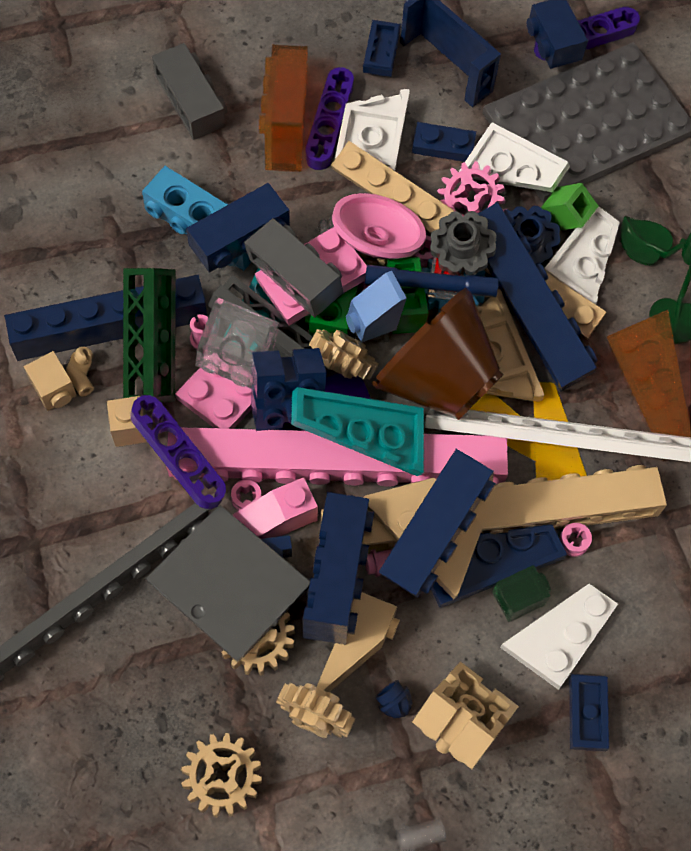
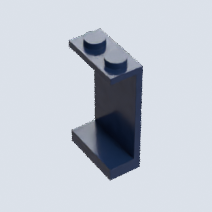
M406 0L403 6L400 43L405 46L419 35H422L468 76L464 100L473 108L494 91L501 53L440 0Z

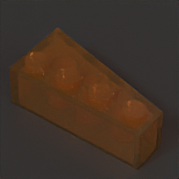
M272 45L271 57H266L265 75L269 76H264L263 94L267 95H262L261 114L265 115L259 116V134H265V170L302 172L308 46Z
M668 310L606 336L610 351L648 432L691 437V428Z

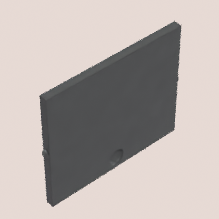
M221 505L186 539H183L180 545L146 578L148 583L237 663L273 626L278 624V620L309 589L310 584L307 578Z

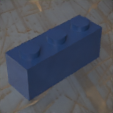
M266 183L187 227L188 244L210 273L217 268L228 266L234 258L245 252L247 253L244 242L272 218L282 226L286 224L290 227V210L271 185Z

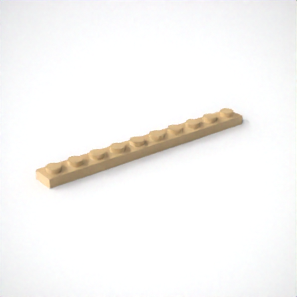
M350 141L347 142L331 165L333 170L367 193L390 198L409 208L419 217L426 232L430 235L433 231L439 229V220L454 211ZM486 268L485 272L490 274L489 270ZM547 273L549 279L545 282L551 292L556 289L565 304V307L561 309L567 319L573 317L581 330L580 336L588 340L606 315V311Z

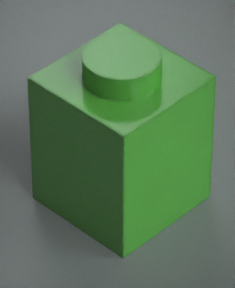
M583 183L557 187L541 206L542 210H547L551 213V223L559 225L560 230L582 228L599 207Z

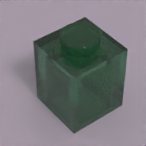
M532 565L496 582L492 593L507 621L510 622L544 606L551 596L549 594L551 588L543 573L538 574L535 566Z

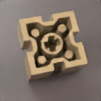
M460 661L447 678L432 692L412 723L419 727L427 737L435 741L440 737L436 743V748L439 752L443 754L450 752L456 760L473 769L519 706L496 688L493 692L481 684L483 678Z

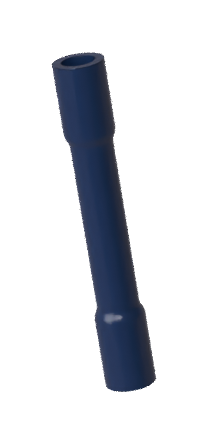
M367 265L365 284L371 285L386 272L392 271L399 285L403 287L460 292L462 289L467 288L475 296L497 297L499 278L448 275L400 270L395 267Z

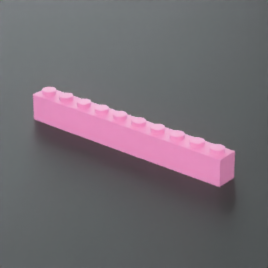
M181 427L224 482L228 478H242V480H252L256 483L261 482L262 479H276L278 483L288 484L304 477L305 480H310V483L316 485H325L330 483V481H344V484L351 486L362 485L364 482H377L380 486L390 487L398 483H415L430 478L437 479L456 448L493 470V482L496 485L505 482L508 476L507 438L424 434V473L417 477L308 431H256V429ZM168 432L167 446H172L177 442L174 434ZM183 458L179 461L180 468L185 472H194L198 469L197 463L191 458ZM166 466L169 477H174V479H176L175 476Z

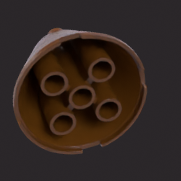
M467 288L462 289L440 309L441 312L431 321V326L426 322L393 356L376 376L378 380L371 383L376 389L446 415L454 416L459 420L504 375L500 371L472 293Z

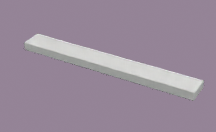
M430 409L425 420V428L691 462V437L468 410L457 420L454 416L452 417Z

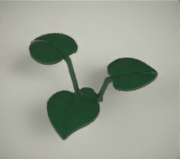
M625 216L620 230L621 243L626 254L635 262L653 265L659 260L660 256L669 258L682 249V258L689 265V269L678 299L675 301L671 298H662L653 303L649 311V321L653 329L667 342L673 344L686 343L691 340V303H683L691 281V233L687 240L682 238L680 243L672 248L673 238L667 228L652 221L637 220Z

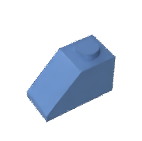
M392 271L386 272L351 300L346 321L352 333L356 332L361 343L397 329L407 298Z

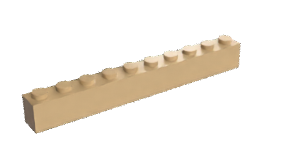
M636 465L621 472L604 469L595 472L593 475L581 477L578 473L564 475L558 480L547 481V478L541 477L532 479L526 484L514 485L513 482H502L495 485L485 502L480 501L474 513L477 514L475 519L483 526L481 533L490 532V534L508 532L511 529L552 524L554 529L557 530L564 529L571 523H581L588 526L657 517L667 506L658 467L646 468L644 465ZM321 509V522H322V517H323L324 509ZM375 517L373 519L372 531H364L362 544L369 545L368 554L372 549H375L376 552L393 549L397 543V540Z

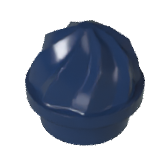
M398 680L387 685L375 697L380 704L379 710L393 718L407 716L413 704L412 696L409 692L410 689L407 686H402Z

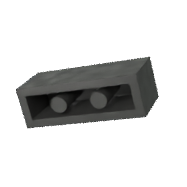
M182 43L152 56L155 76L193 140L226 127L224 114L228 111L225 101L221 96L217 97L214 93L213 82L208 74L204 75L202 73L201 64L195 52L190 53L185 43Z
M272 218L244 242L250 261L314 318L344 293L341 283L342 275L337 267L330 262L326 264L322 261L315 248L308 243L304 245L300 242L296 233L288 225L282 226Z

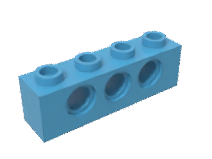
M164 166L142 190L146 211L156 219L161 218L168 222L179 234H187V227L227 206L226 203L167 166ZM245 252L234 258L229 266L235 265L244 271L252 261H250L248 253Z

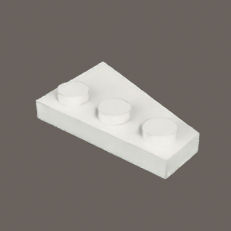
M492 122L465 161L468 169L472 168L474 162L479 163L480 170H483L487 165L490 166V176L498 173L500 176L499 184L554 192L570 168L568 161ZM473 177L474 180L485 181V180H483V179H481V178Z
M598 207L582 228H576L544 268L545 271L596 305L597 294L600 284L603 282L604 270L608 257L611 254L620 222Z
M588 584L504 642L500 648L559 690L618 603L591 584Z

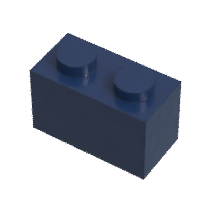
M547 0L533 4L530 16L526 22L527 30L530 36H534L538 44L539 54L542 59L545 58L549 68L552 69L583 60L588 40L567 0Z

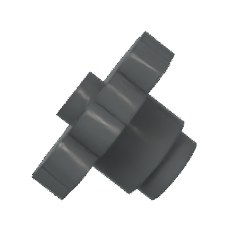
M453 211L448 216L442 217L439 220V229L431 233V255L439 258V268L443 271H448L450 275H459L462 271L467 275H476L487 268L488 258L493 257L496 253V233L488 229L487 218L479 216L476 212L470 211L463 217L461 213Z

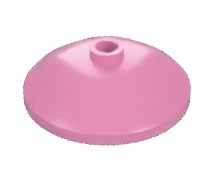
M367 193L352 194L340 199L333 210V225L341 238L351 247L366 255L380 259H401L414 255L424 244L426 230L422 221L409 208L390 198Z

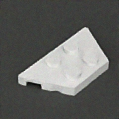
M400 90L399 95L387 98L379 95L371 97L367 101L359 100L347 103L335 159L347 142L350 141L395 171L410 90Z

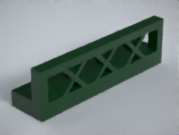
M123 268V398L150 395L156 397L161 403L175 402L176 269ZM135 275H144V289L140 295L135 290ZM139 309L143 313V324L140 328L135 323V314ZM138 343L143 347V358L140 362L135 357V347ZM138 376L143 381V395H135V380Z

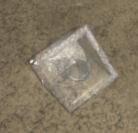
M217 297L198 344L195 365L208 373L217 374L233 381L239 386H246L251 389V385H254L252 378V352L274 350L279 322Z

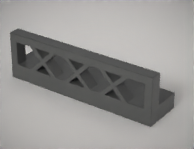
M234 275L223 286L220 284L212 294L208 306L266 351L279 350L281 357H292L294 349L312 348L309 346V343L313 336L296 323L289 326L274 306ZM231 287L243 295L244 302L229 291ZM255 310H263L265 313H267L269 315V321L266 320L259 313H257ZM281 330H289L291 333H293L295 341L288 337Z

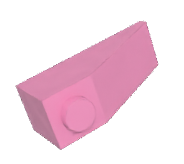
M303 477L268 492L232 515L257 537L263 539L279 537L318 521V506Z

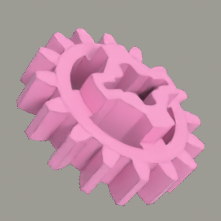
M465 162L462 163V171L460 172L451 168L450 171L453 177L451 179L443 177L442 181L446 188L438 189L439 195L445 197V199L440 201L456 211L454 208H464L468 212L474 211L479 213L482 211L481 209L486 201H490L488 207L497 202L505 204L506 201L504 197L499 195L505 191L504 185H496L500 180L498 173L490 176V166L487 165L483 170H480L478 162H474L471 169H468ZM473 177L485 180L488 185L486 183L480 185L474 181ZM461 181L462 183L458 190L453 192L455 186ZM474 190L476 194L474 196L475 201L469 202L467 199L469 192Z

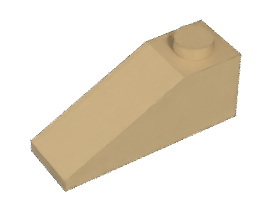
M363 592L361 593L360 600H353L351 612L358 613L355 635L347 634L346 645L335 643L317 688L331 692L380 650L386 637L391 640L393 639L400 622L399 619L394 618L397 606Z

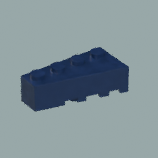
M456 448L382 565L379 573L417 598L421 592L428 594L438 578V575L434 573L441 561L445 563L449 561L458 546L454 541L461 530L465 533L467 532L477 515L474 513V510L481 500L484 502L487 500L496 485L493 482L494 471Z
M327 492L319 534L320 543L317 545L314 558V577L310 579L307 607H305L303 616V638L346 645L347 634L355 635L358 613L351 612L353 599H361L364 580L363 578H357L359 565L366 566L369 545L362 544L364 531H372L374 512L368 511L369 498Z

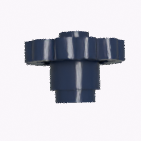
M536 205L532 206L528 211L522 206H518L513 211H510L516 222V225L513 227L518 237L524 235L531 246L532 252L529 255L535 264L540 262L541 265L549 262L552 259L553 250L560 243V227L556 223H550L551 213L547 210H542V208Z

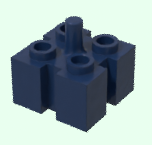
M320 348L294 349L292 357H281L279 350L252 352V378L254 385H251V408L256 431L283 429L284 422L291 423L292 391L297 387L325 392L326 369Z

